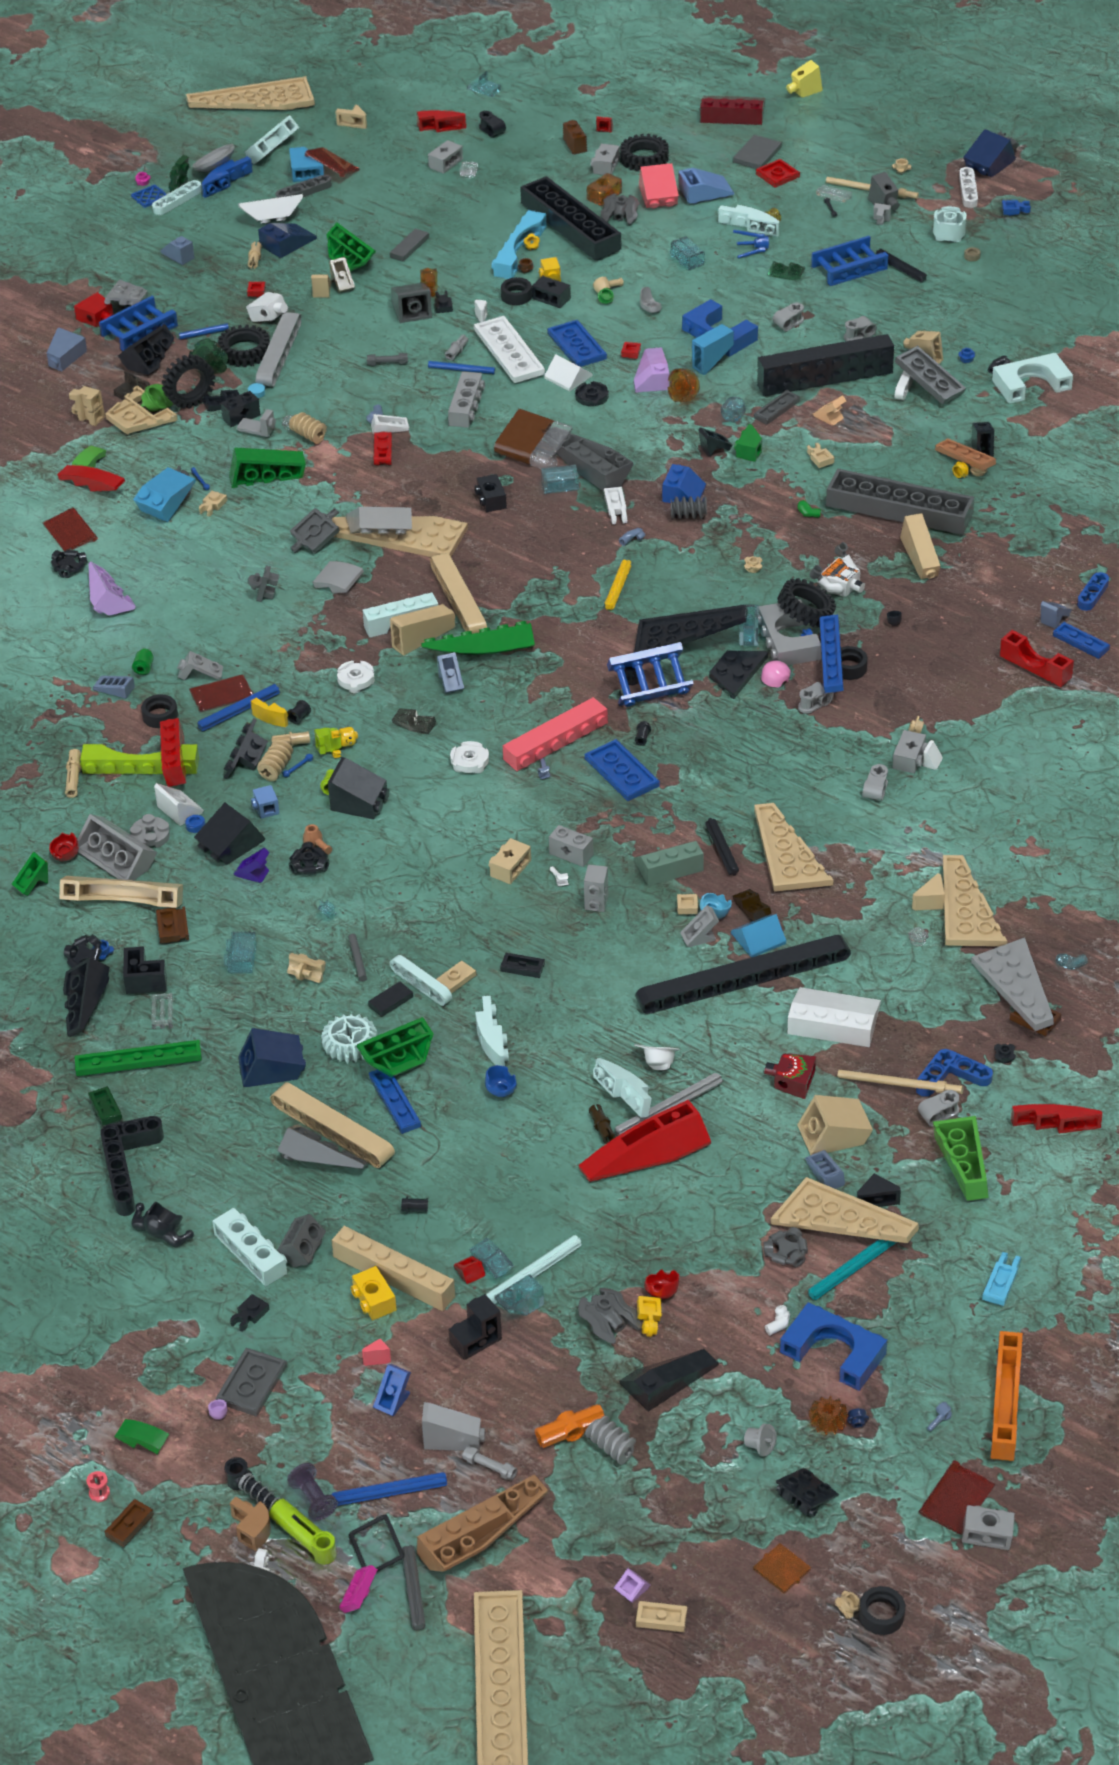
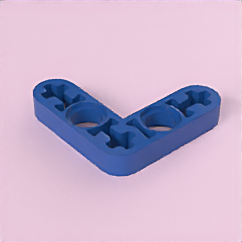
M942 1049L937 1052L917 1080L943 1081L951 1073L976 1085L988 1086L992 1082L993 1071L990 1067L949 1049ZM962 1065H966L969 1067V1069L962 1070L959 1067ZM933 1070H937L941 1072V1074L933 1075L930 1072ZM916 1088V1092L920 1096H930L935 1092L934 1090Z

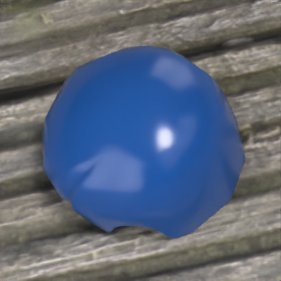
M495 1065L489 1067L485 1075V1087L494 1096H509L517 1088L515 1074L513 1076L510 1075L506 1066Z

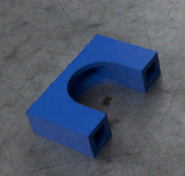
M710 299L682 315V330L696 338L712 330L713 327L711 326L722 320V305ZM744 320L730 328L734 331V345L725 355L730 357L758 340V326L748 320Z
M808 1302L781 1337L780 1353L800 1362L816 1342L828 1338L841 1340L849 1345L852 1352L840 1367V1382L860 1391L885 1357L887 1339Z

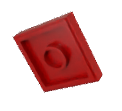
M781 159L756 169V175L775 188L800 177L799 171Z

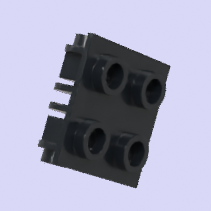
M805 1468L776 1480L778 1495L790 1504H794V1507L799 1508L807 1517H814L817 1514L818 1509H816V1506L839 1496V1493L833 1490L829 1484L824 1483L814 1476L810 1470Z

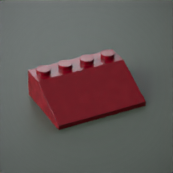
M704 95L700 106V123L762 125L765 98Z

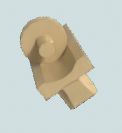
M291 953L289 954L287 973L295 975L297 980L305 978L321 983L326 962L320 959H310L307 955L301 953L299 955Z

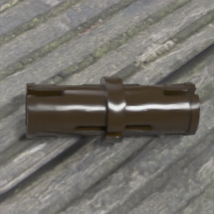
M596 1104V1107L592 1105L588 1111L593 1118L594 1128L599 1131L603 1142L607 1144V1137L609 1142L616 1138L610 1126L611 1121L605 1116L600 1104Z

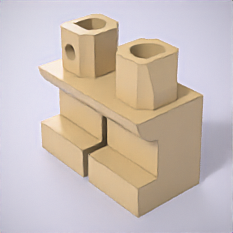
M83 386L80 390L73 389L69 393V398L75 401V404L72 405V413L78 415L79 421L87 419L90 425L96 426L105 418L100 390Z

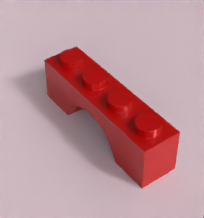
M1011 630L1001 639L1000 657L1060 687L1072 678L1074 660L1060 653H1057L1053 658H1044L1032 649L1028 637L1014 630Z
M179 718L161 721V762L166 784L168 787L185 784L186 770L182 756V744H185Z

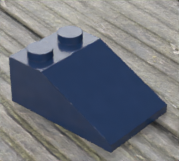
M269 223L258 229L259 243L262 245V248L279 258H283L317 239L316 235L295 223Z

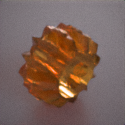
M831 1395L828 1399H824L821 1396L819 1401H813L812 1407L809 1410L811 1427H816L817 1433L824 1431L826 1436L829 1432H833L836 1435L838 1430H843L845 1423H847L846 1404H841L840 1398L833 1400Z

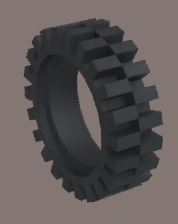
M636 134L634 138L630 136L628 139H625L620 146L621 164L626 168L629 167V170L635 168V171L639 172L641 167L667 164L669 160L668 143H666L665 139L662 140L660 136L657 138V135L651 137V134H647V136L640 134V137H638ZM638 150H652L657 152L656 154L650 156H637L632 154V152Z
M238 325L237 329L235 326L231 327V330L226 329L225 333L222 332L221 336L218 337L219 356L222 361L224 360V363H229L230 366L236 364V367H240L241 364H243V367H247V364L254 366V362L260 364V360L262 361L270 343L269 334L266 333V330H262L261 327L256 329L255 325H252L251 328H249V325H245L243 328L242 325ZM244 341L259 344L249 350L230 348L233 344Z
M189 354L188 357L183 355L182 360L179 357L176 359L177 364L173 362L170 364L172 366L171 369L167 367L166 371L168 374H163L165 380H162L161 384L163 385L162 390L165 396L177 407L184 409L187 407L189 409L192 408V404L195 407L198 406L197 401L203 403L202 398L209 396L207 391L212 392L213 389L210 386L215 385L213 381L215 379V372L202 357L198 355L193 356L192 354ZM188 370H200L201 378L198 385L189 393H177L176 385L179 378Z
M800 578L787 580L777 597V602L781 604L779 606L781 609H785V614L790 613V618L793 619L795 617L797 618L796 622L800 623V621H803V625L806 626L809 623L811 627H815V625L820 627V617L833 615L836 610L835 600L831 599V594H826L827 591L825 589L821 590V586L818 584L814 586V582L810 581L807 583L806 579H803L802 582ZM795 596L810 601L818 609L804 605Z

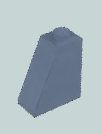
M58 328L47 351L49 367L63 371L86 353L85 337Z

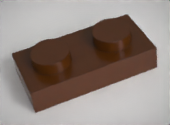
M134 1498L104 1531L105 1537L125 1547L154 1515L153 1509Z

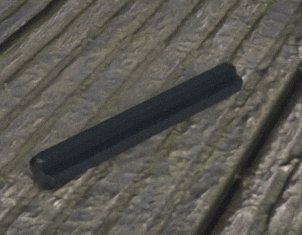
M881 248L876 251V254L886 252L888 254V264L919 282L923 283L926 281V273Z
M708 818L705 825L728 874L735 876L739 872L737 863L716 819Z

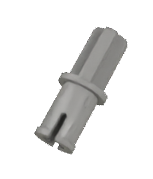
M461 335L457 341L452 342L451 347L445 352L446 359L454 360L457 354L463 351V347L469 341L468 337Z

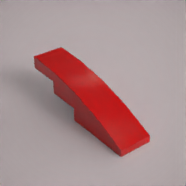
M67 465L57 474L60 480H73L75 486L88 485L90 491H115L125 482L123 477L111 472L81 465Z
M1060 1104L1012 1106L1011 1122L1013 1126L1034 1124L1036 1130L1057 1127L1060 1134L1101 1128L1103 1114L1100 1110Z

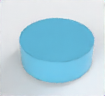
M259 383L251 384L248 387V391H251L257 398H261L265 395V386Z

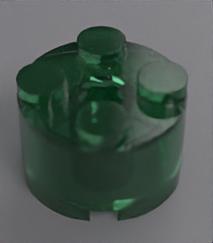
M209 338L202 339L194 345L195 349L193 351L190 350L189 354L202 357L215 372L214 374L226 371L228 356L216 341Z

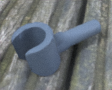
M542 758L540 760L542 768H538V775L540 779L550 777V767L546 766L545 759Z
M942 1402L937 1406L936 1412L939 1415L927 1427L928 1431L931 1432L942 1420L946 1421L951 1418V1407L946 1402Z

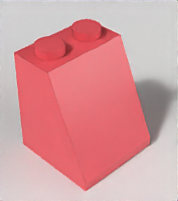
M672 163L641 167L639 188L646 208L677 205L679 195Z

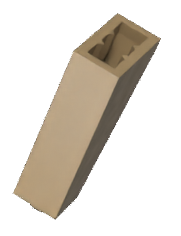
M923 514L905 516L900 538L920 579L937 577L940 563Z
M441 604L390 618L392 647L404 656L419 648L421 643H424V639L436 638L455 627L454 612Z

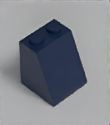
M986 129L983 130L963 157L966 167H970L980 174L989 177L995 176L1016 160L1011 140Z
M252 1028L238 1056L243 1087L297 1080L301 1071L303 1072L306 1066V1061L303 1059L302 1054L303 1045L300 1043L299 1035Z

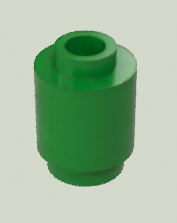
M149 649L139 650L132 664L133 671L139 675L148 674L154 660L153 653Z

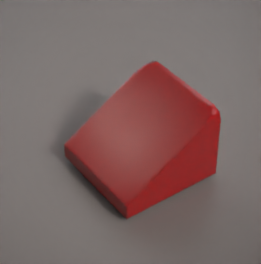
M596 117V131L612 132V118Z
M474 1256L454 1264V1268L466 1284L485 1276L482 1261Z

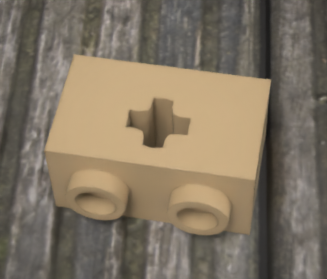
M510 838L506 844L501 846L499 852L490 859V876L511 885L530 863L531 846Z

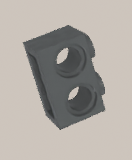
M310 1214L295 1218L277 1250L280 1254L285 1255L293 1268L307 1265L313 1260V1255L321 1245L326 1231Z

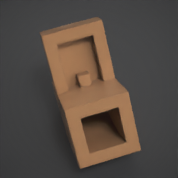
M235 1497L230 1502L232 1517L240 1521L236 1526L238 1541L257 1552L258 1548H261L270 1536L271 1527L268 1510L261 1501L253 1507L250 1502L242 1501Z

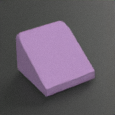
M627 1569L614 1589L633 1603L650 1587V1584L634 1571Z

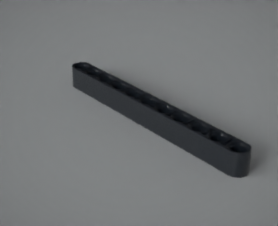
M833 935L648 985L637 990L635 997L642 1011L645 1014H651L842 962L849 958L851 950L841 935Z

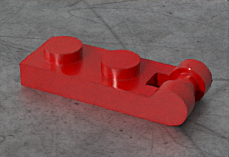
M392 432L374 433V465H380V463L392 465Z

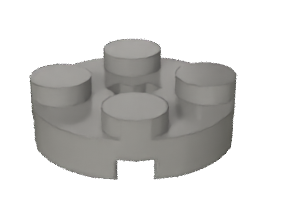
M152 814L144 815L142 819L136 821L130 828V834L148 847L154 845L156 848L160 847L170 837L169 823L162 818L154 817Z

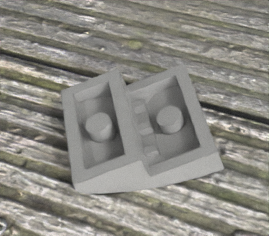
M330 561L312 583L315 588L329 587L332 593H346L364 571L353 564Z

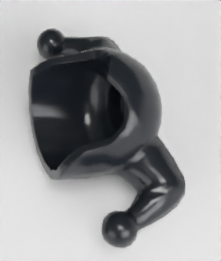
M154 1202L145 1215L142 1216L145 1206L143 1203L136 1204V1211L131 1223L134 1229L146 1230L152 1237L163 1239L173 1247H179L187 1239L194 1237L192 1230H187L181 1236L177 1234L176 1229L183 1219L181 1215H176L158 1202Z

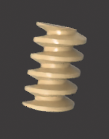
M300 412L292 416L289 421V428L315 444H319L324 439L327 430L326 425L310 415Z
M275 740L257 765L259 774L268 781H276L288 764V761L291 760L292 746L284 740Z

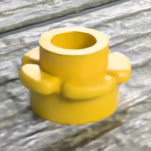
M529 234L525 237L524 244L527 249L538 248V243L540 242L538 236Z
M958 461L953 466L952 471L955 477L965 478L968 475L969 468L964 462Z

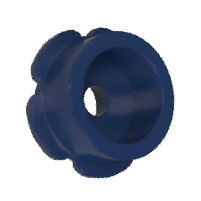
M853 1409L848 1412L846 1421L852 1427L860 1428L865 1426L869 1416L866 1414L865 1409Z

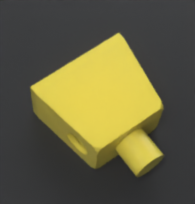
M812 60L808 61L792 72V83L786 85L789 94L796 92L800 97H806L823 91L819 66Z

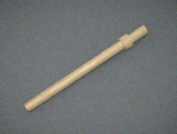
M833 177L826 178V183L863 190L870 189V184ZM904 188L898 189L899 198L918 199L919 197L917 192L907 191Z
M838 1070V1078L934 1090L936 1093H942L946 1090H953L958 1094L963 1093V1086L947 1084V1081L938 1080L937 1082Z

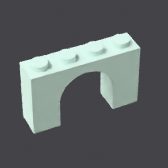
M1056 353L993 367L992 381L1009 404L1025 400L1026 386L1021 379L1026 377H1038L1046 380L1056 393L1072 389L1073 374Z

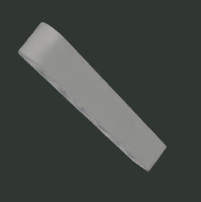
M285 312L282 314L256 373V383L270 387L275 386L300 329V313Z

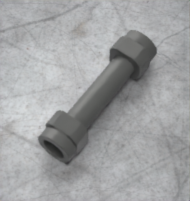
M404 352L393 356L367 355V365L376 366V363H408L407 353Z

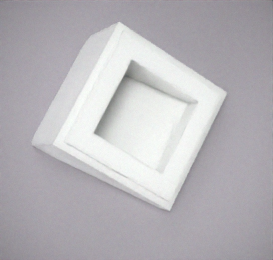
M475 300V314L480 322H484L487 317V302Z
M931 740L923 752V766L936 770L942 761V755L934 741Z

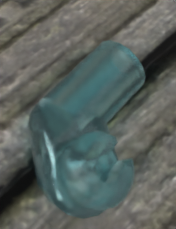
M1065 953L1056 956V963L1068 970L1076 969L1088 963L1087 957L1084 954L1075 958Z

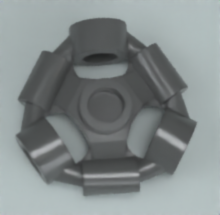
M790 1227L788 1231L784 1232L780 1230L770 1235L769 1240L764 1242V1255L772 1258L773 1262L784 1266L792 1264L795 1268L800 1267L805 1262V1254L808 1253L807 1240L803 1239L802 1232L796 1227ZM773 1244H777L779 1248L778 1253H773Z

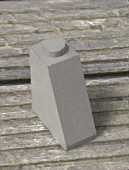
M424 1402L422 1415L424 1449L464 1451L467 1446H470L480 1451L481 1442H485V1428H481V1418Z

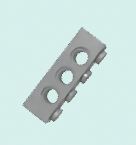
M461 373L448 411L449 426L469 428L471 421H474L475 411L478 410V401L481 400L482 396L481 391H484L485 380H482V373Z

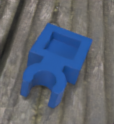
M1002 200L1003 215L1012 216L1020 214V212L1030 213V201Z

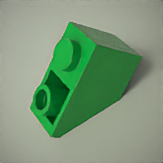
M748 424L746 429L742 431L739 440H736L734 450H736V458L756 462L762 453V437L752 424Z

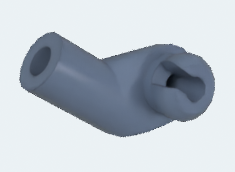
M375 405L373 407L374 411L366 416L369 423H372L374 414L383 415L381 405Z
M641 528L630 530L619 538V543L625 546L634 537L641 540L645 537V532Z

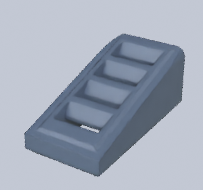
M101 676L93 686L95 691L125 699L135 688L134 678L129 676Z
M825 1150L805 1157L807 1164L820 1183L834 1189L845 1185L844 1172Z

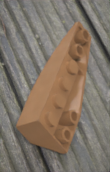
M535 1475L517 1483L417 1536L418 1557L431 1571L444 1572L484 1551L548 1493V1489Z

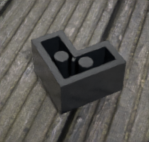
M144 946L124 948L123 979L126 994L167 991L165 959L146 961Z
M486 1294L474 1298L467 1303V1319L449 1328V1342L464 1360L502 1340L500 1310Z

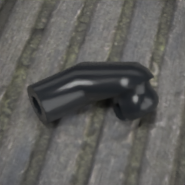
M1003 355L993 360L988 367V372L993 374V367L1010 363L1011 361L1007 358L1008 356Z

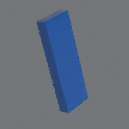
M1065 622L1053 631L1054 637L1098 659L1110 649V644Z

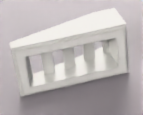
M373 415L371 423L373 434L376 432L394 433L409 431L408 420L405 417Z

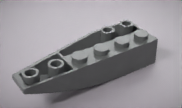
M559 428L551 429L544 438L572 469L602 491L605 488L621 487L633 466L631 460L614 449Z

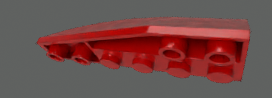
M686 1100L620 1134L580 1163L578 1168L591 1182L676 1161L710 1145L711 1139L700 1113L689 1100Z

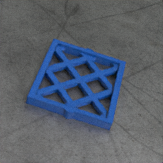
M154 184L132 193L131 197L146 208L167 194Z

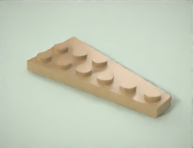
M774 803L754 805V812L774 892L833 885V878L830 875L828 876L822 864L815 860V855L801 837L795 834L794 828L787 824L784 815Z
M943 855L945 945L1003 946L1007 944V940L1002 935L999 924H996L993 912L983 893H980L979 885L976 880L974 881L971 870L963 855Z
M807 1177L771 1217L772 1225L908 1243L919 1230V1224L915 1221Z

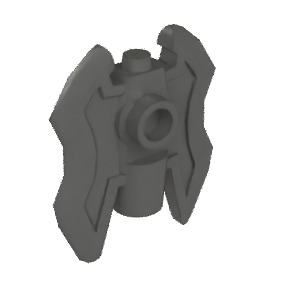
M616 193L603 200L605 205L601 210V216L607 223L613 214L616 221H622L625 215L627 225L631 224L638 216L636 209L640 203L632 195H629V198L624 195L616 197Z
M600 1288V1295H593L591 1302H588L586 1297L580 1299L578 1305L579 1316L588 1320L592 1325L594 1334L611 1344L616 1342L612 1330L618 1333L625 1328L626 1323L636 1330H641L642 1328L637 1310L628 1306L623 1300L622 1293L618 1291Z

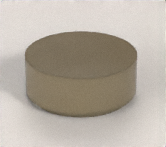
M969 247L964 251V258L967 261H977L980 259L981 252L978 248Z

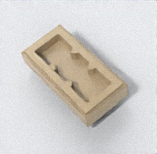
M460 961L436 980L446 986L452 994L474 978L476 970L465 962Z

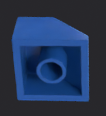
M672 464L662 485V502L671 503V500L674 502L675 497H678L679 502H681L684 496L687 502L690 496H692L693 501L696 500L697 496L701 499L706 483L690 467Z

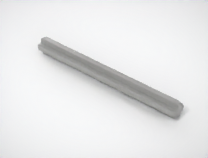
M714 1073L651 1107L648 1117L641 1118L637 1115L615 1128L617 1136L664 1110L686 1100L691 1101L722 1083L720 1074Z

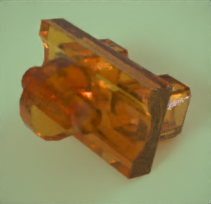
M425 268L420 270V283L423 282L430 288L431 297H434L435 291H437V269Z

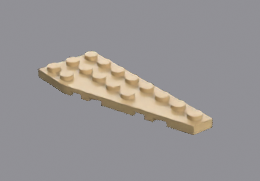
M306 76L186 94L190 108L293 110L295 108H307L315 105Z
M412 516V529L407 531L406 534L398 535L396 532H389V534L350 533L346 517H334L332 519L333 523L340 529L334 536L336 538L429 557L447 552L451 557L468 529V523L436 516Z

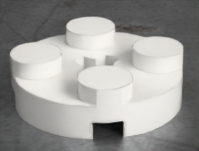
M348 661L338 668L337 681L341 687L348 689L351 693H358L361 689L367 688L374 683L373 667L365 661H360V663Z
M463 742L460 747L456 748L455 746L450 753L451 764L456 772L482 773L484 767L489 762L488 749L483 748V745L479 742Z

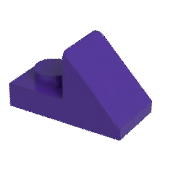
M264 847L244 859L237 867L234 875L261 883L269 872V869L265 866L267 863L265 859L270 852Z

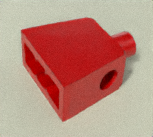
M98 292L74 305L76 320L94 327H99L100 321L113 315L112 304H105V298Z

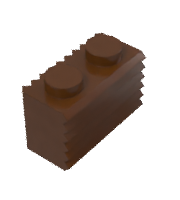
M576 120L564 122L563 140L571 153L575 155L587 152V136Z

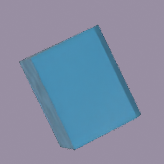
M777 914L765 916L731 930V934L751 958L786 944V938Z

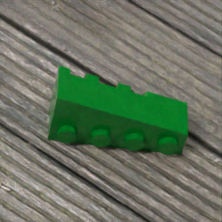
M234 447L229 472L231 487L238 488V485L243 484L251 486L257 482L271 483L272 480L277 479L285 481L303 478L306 465L303 451Z

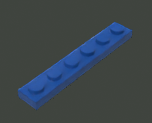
M838 614L820 617L824 691L825 693L844 691Z

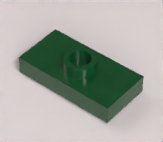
M108 1086L88 1092L89 1099L102 1126L122 1120V1114Z

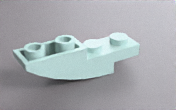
M720 205L718 223L747 227L748 232L779 236V221L771 215L742 205H737L736 208Z
M482 996L483 1011L475 1012L478 1038L488 1058L495 1065L505 1066V1061H509L508 1049H504V1046H507V1034H502V1025H497V1019L492 1017L496 1016V1005L491 1004V996Z
M597 1058L593 1069V1077L613 1098L621 1097L641 1118L648 1117L652 1099L648 1095L649 1086L628 1070L607 1060Z

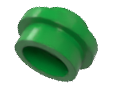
M603 288L598 292L597 297L601 303L610 304L614 300V294L611 289Z

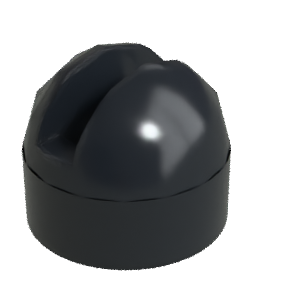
M888 612V623L892 626L899 625L902 621L901 612Z

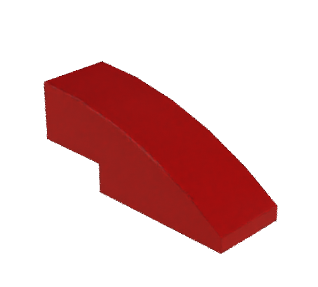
M443 110L417 111V124L419 131L435 129L436 133L466 129L465 113Z

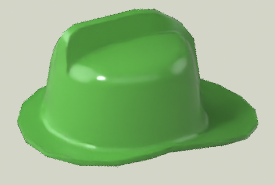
M160 384L147 386L141 396L143 402L141 406L143 408L146 407L151 412L168 408L173 403L165 396L162 390L163 385Z

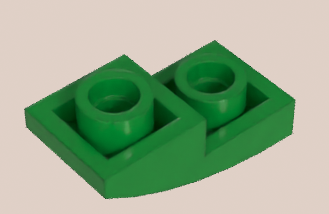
M125 1419L114 1437L133 1448L138 1443L153 1453L158 1454L169 1433L147 1423Z

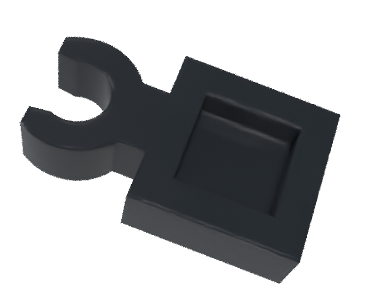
M445 291L444 295H439L436 292V298L434 299L436 313L453 312L451 297H448V292Z
M251 1294L237 1308L238 1313L231 1317V1326L241 1322L239 1329L241 1332L245 1331L248 1327V1322L257 1323L270 1310L269 1304Z

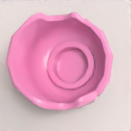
M770 661L763 667L761 680L770 687L778 688L781 687L784 681H789L791 670L787 664L781 661Z

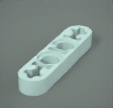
M197 180L190 181L158 199L152 204L153 213L163 215L202 192L201 182Z
M397 955L390 961L391 969L398 976L439 1005L444 1006L452 1000V994L446 986L402 955Z

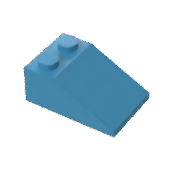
M167 467L144 484L133 500L140 511L169 522L195 484L196 479Z

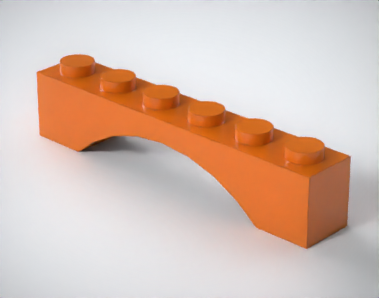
M1000 1331L991 1459L1014 1461L1023 1333Z

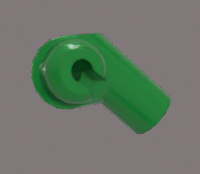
M804 500L798 502L797 508L803 516L820 517L821 509L812 508Z

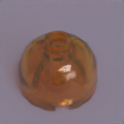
M687 368L674 369L668 377V381H670L668 392L673 401H679V403L689 402L698 395L700 381L695 372Z

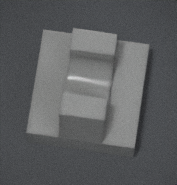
M875 203L874 219L877 220L876 224L883 225L884 221H890L891 205Z

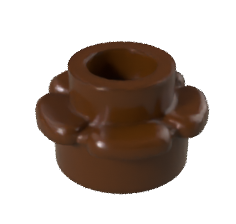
M523 258L519 261L518 269L524 273H528L534 268L532 260L529 258Z

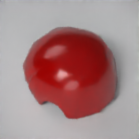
M62 832L59 837L54 838L49 846L50 854L58 861L73 859L79 851V842L74 833L71 832L68 835Z
M660 1269L656 1274H650L645 1278V1290L652 1297L668 1299L676 1294L678 1290L679 1274L675 1270L667 1274L663 1269Z

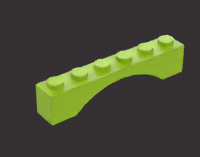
M83 744L80 758L83 774H163L161 752L139 755L126 754L112 750L103 744ZM182 744V756L186 774H197L199 764L198 745Z

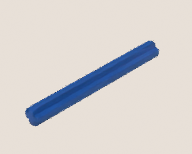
M273 684L197 722L198 728L201 731H205L250 709L251 700L256 697L264 702L280 693L279 687Z
M445 1472L337 1491L331 1495L332 1503L334 1506L442 1487L447 1485V1477Z

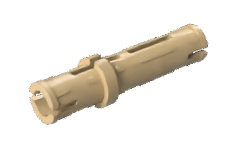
M78 749L69 751V760L66 763L68 772L65 795L67 794L69 798L77 796L79 772L81 771V752Z

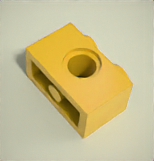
M376 1266L352 1276L353 1285L350 1286L354 1298H359L363 1312L365 1314L368 1313L372 1321L397 1311L395 1295Z

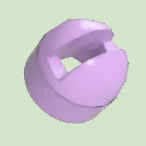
M218 1399L209 1403V1414L213 1419L221 1420L227 1415V1405L224 1400Z

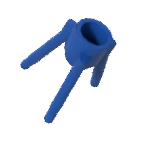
M733 230V233L757 237L754 238V241L737 242V245H754L755 248H758L738 255V258L765 252V249L769 248V238L765 234Z

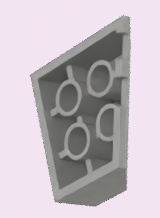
M358 507L346 514L350 533L389 534V532H396V534L402 535L412 529L411 508Z

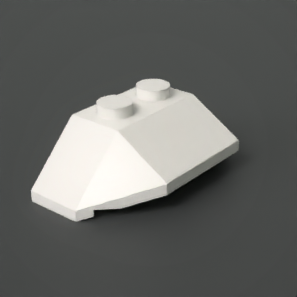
M303 195L239 203L238 207L256 221L261 220V223H268L273 218L281 221L286 220V216L291 215L303 198Z

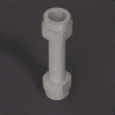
M467 1446L463 1452L462 1458L466 1462L471 1464L477 1462L500 1473V1477L513 1481L518 1469L508 1462L502 1464L480 1454L479 1449Z

